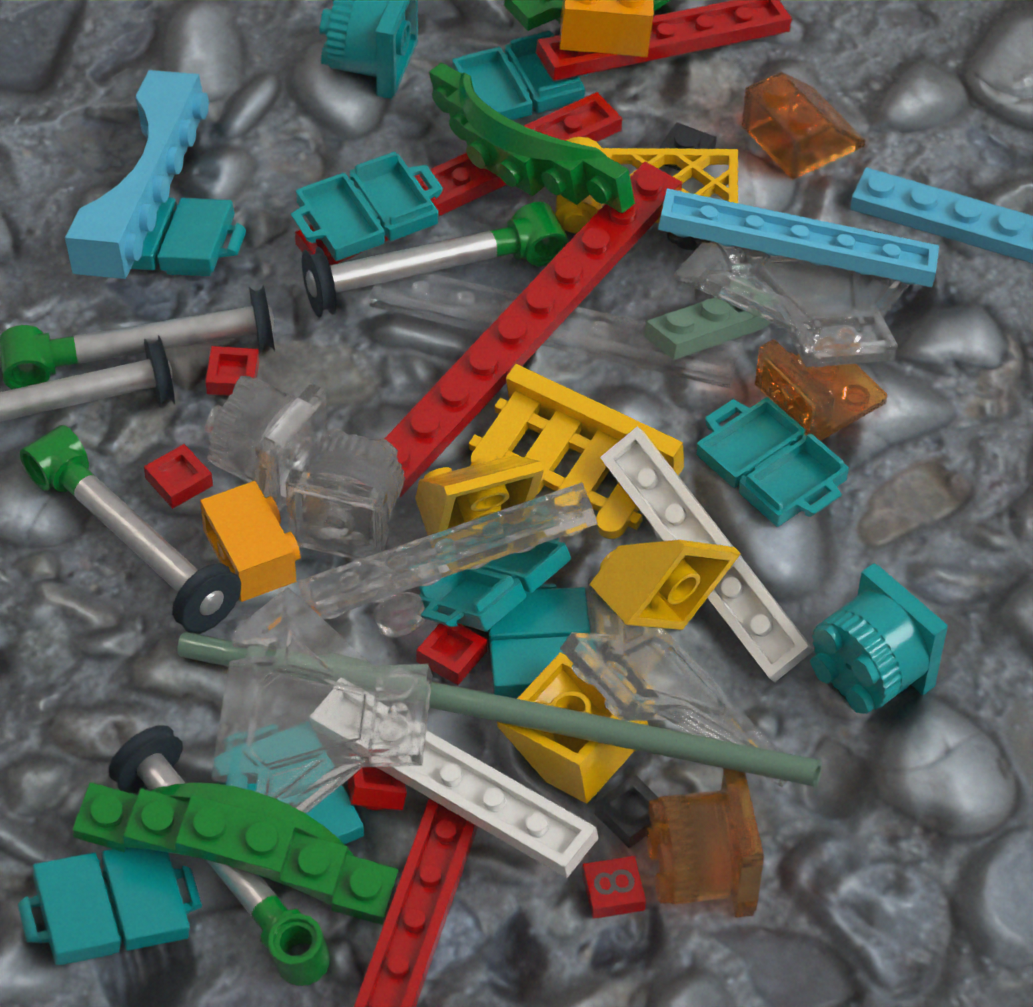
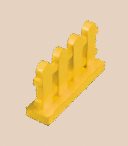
M518 364L514 365L506 377L509 400L499 398L494 406L495 413L499 415L483 438L474 435L469 442V449L473 451L471 455L472 463L481 457L496 455L499 459L511 455L519 456L512 451L529 428L539 433L540 435L525 456V458L541 461L544 468L537 494H539L544 486L556 491L554 495L555 510L563 518L577 517L586 506L598 511L596 517L597 530L601 536L607 539L620 537L628 526L637 530L643 519L642 514L638 513L639 508L619 482L608 498L596 493V490L610 471L600 458L604 453L638 426L645 432L678 476L684 468L682 441ZM569 448L581 453V456L565 478L554 473V470Z

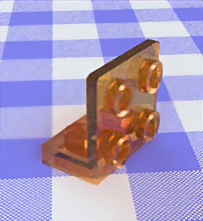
M775 339L759 347L755 385L806 430V436L812 433L817 439L822 441L885 405L887 402V393L831 339H825L797 356L787 352Z

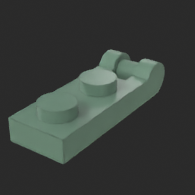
M739 282L733 284L724 295L647 320L644 337L671 359L676 360L764 329L773 320L775 309L764 299L756 300L753 291Z

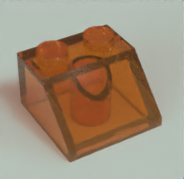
M782 71L745 88L741 126L792 180L865 147L866 140L814 87Z

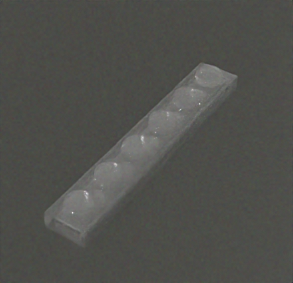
M583 482L299 580L303 605L310 624L322 619L337 618L348 610L371 602L386 601L394 594L417 586L432 585L443 577L466 569L481 568L489 561L512 553L527 552L538 544L561 536H573L580 533L584 528L598 524Z

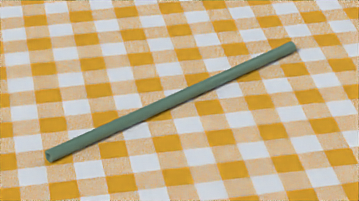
M183 632L178 641V655L184 658L335 689L343 682L369 696L812 787L818 785L821 776L822 762L817 759L189 632Z

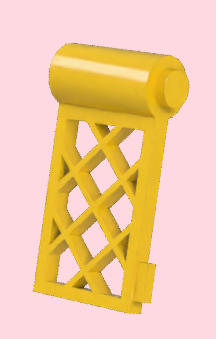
M574 137L566 140L572 143L596 147L615 162L631 164L637 169L644 161L658 169L663 165H677L682 170L673 177L682 181V184L693 177L704 185L703 188L694 194L706 197L717 194L725 201L738 203V149L601 148L596 141L586 137ZM709 165H729V169L716 179L703 170ZM682 188V192L689 193L684 188ZM556 195L555 215L563 230L577 234L604 204L596 202L591 195L578 205L561 195Z

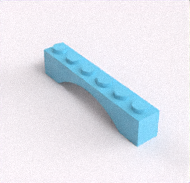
M148 70L135 96L141 130L147 139L143 155L134 169L116 187L99 199L79 208L65 237L72 274L126 279L134 261L140 259L143 241L147 232L153 231L155 227L157 210L161 202L165 203L168 200L170 184L175 174H180L182 170L184 154L188 146L192 147L195 142L196 129L200 120H204L208 114L209 99L207 93L202 92L200 74Z

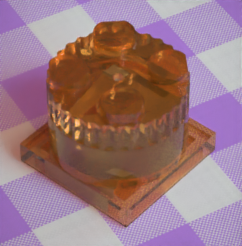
M723 769L721 790L662 796L658 799L649 800V814L652 827L646 829L647 845L650 859H659L660 873L655 874L656 894L659 903L675 905L731 898L735 918L754 916V912L757 910L764 854L746 773Z

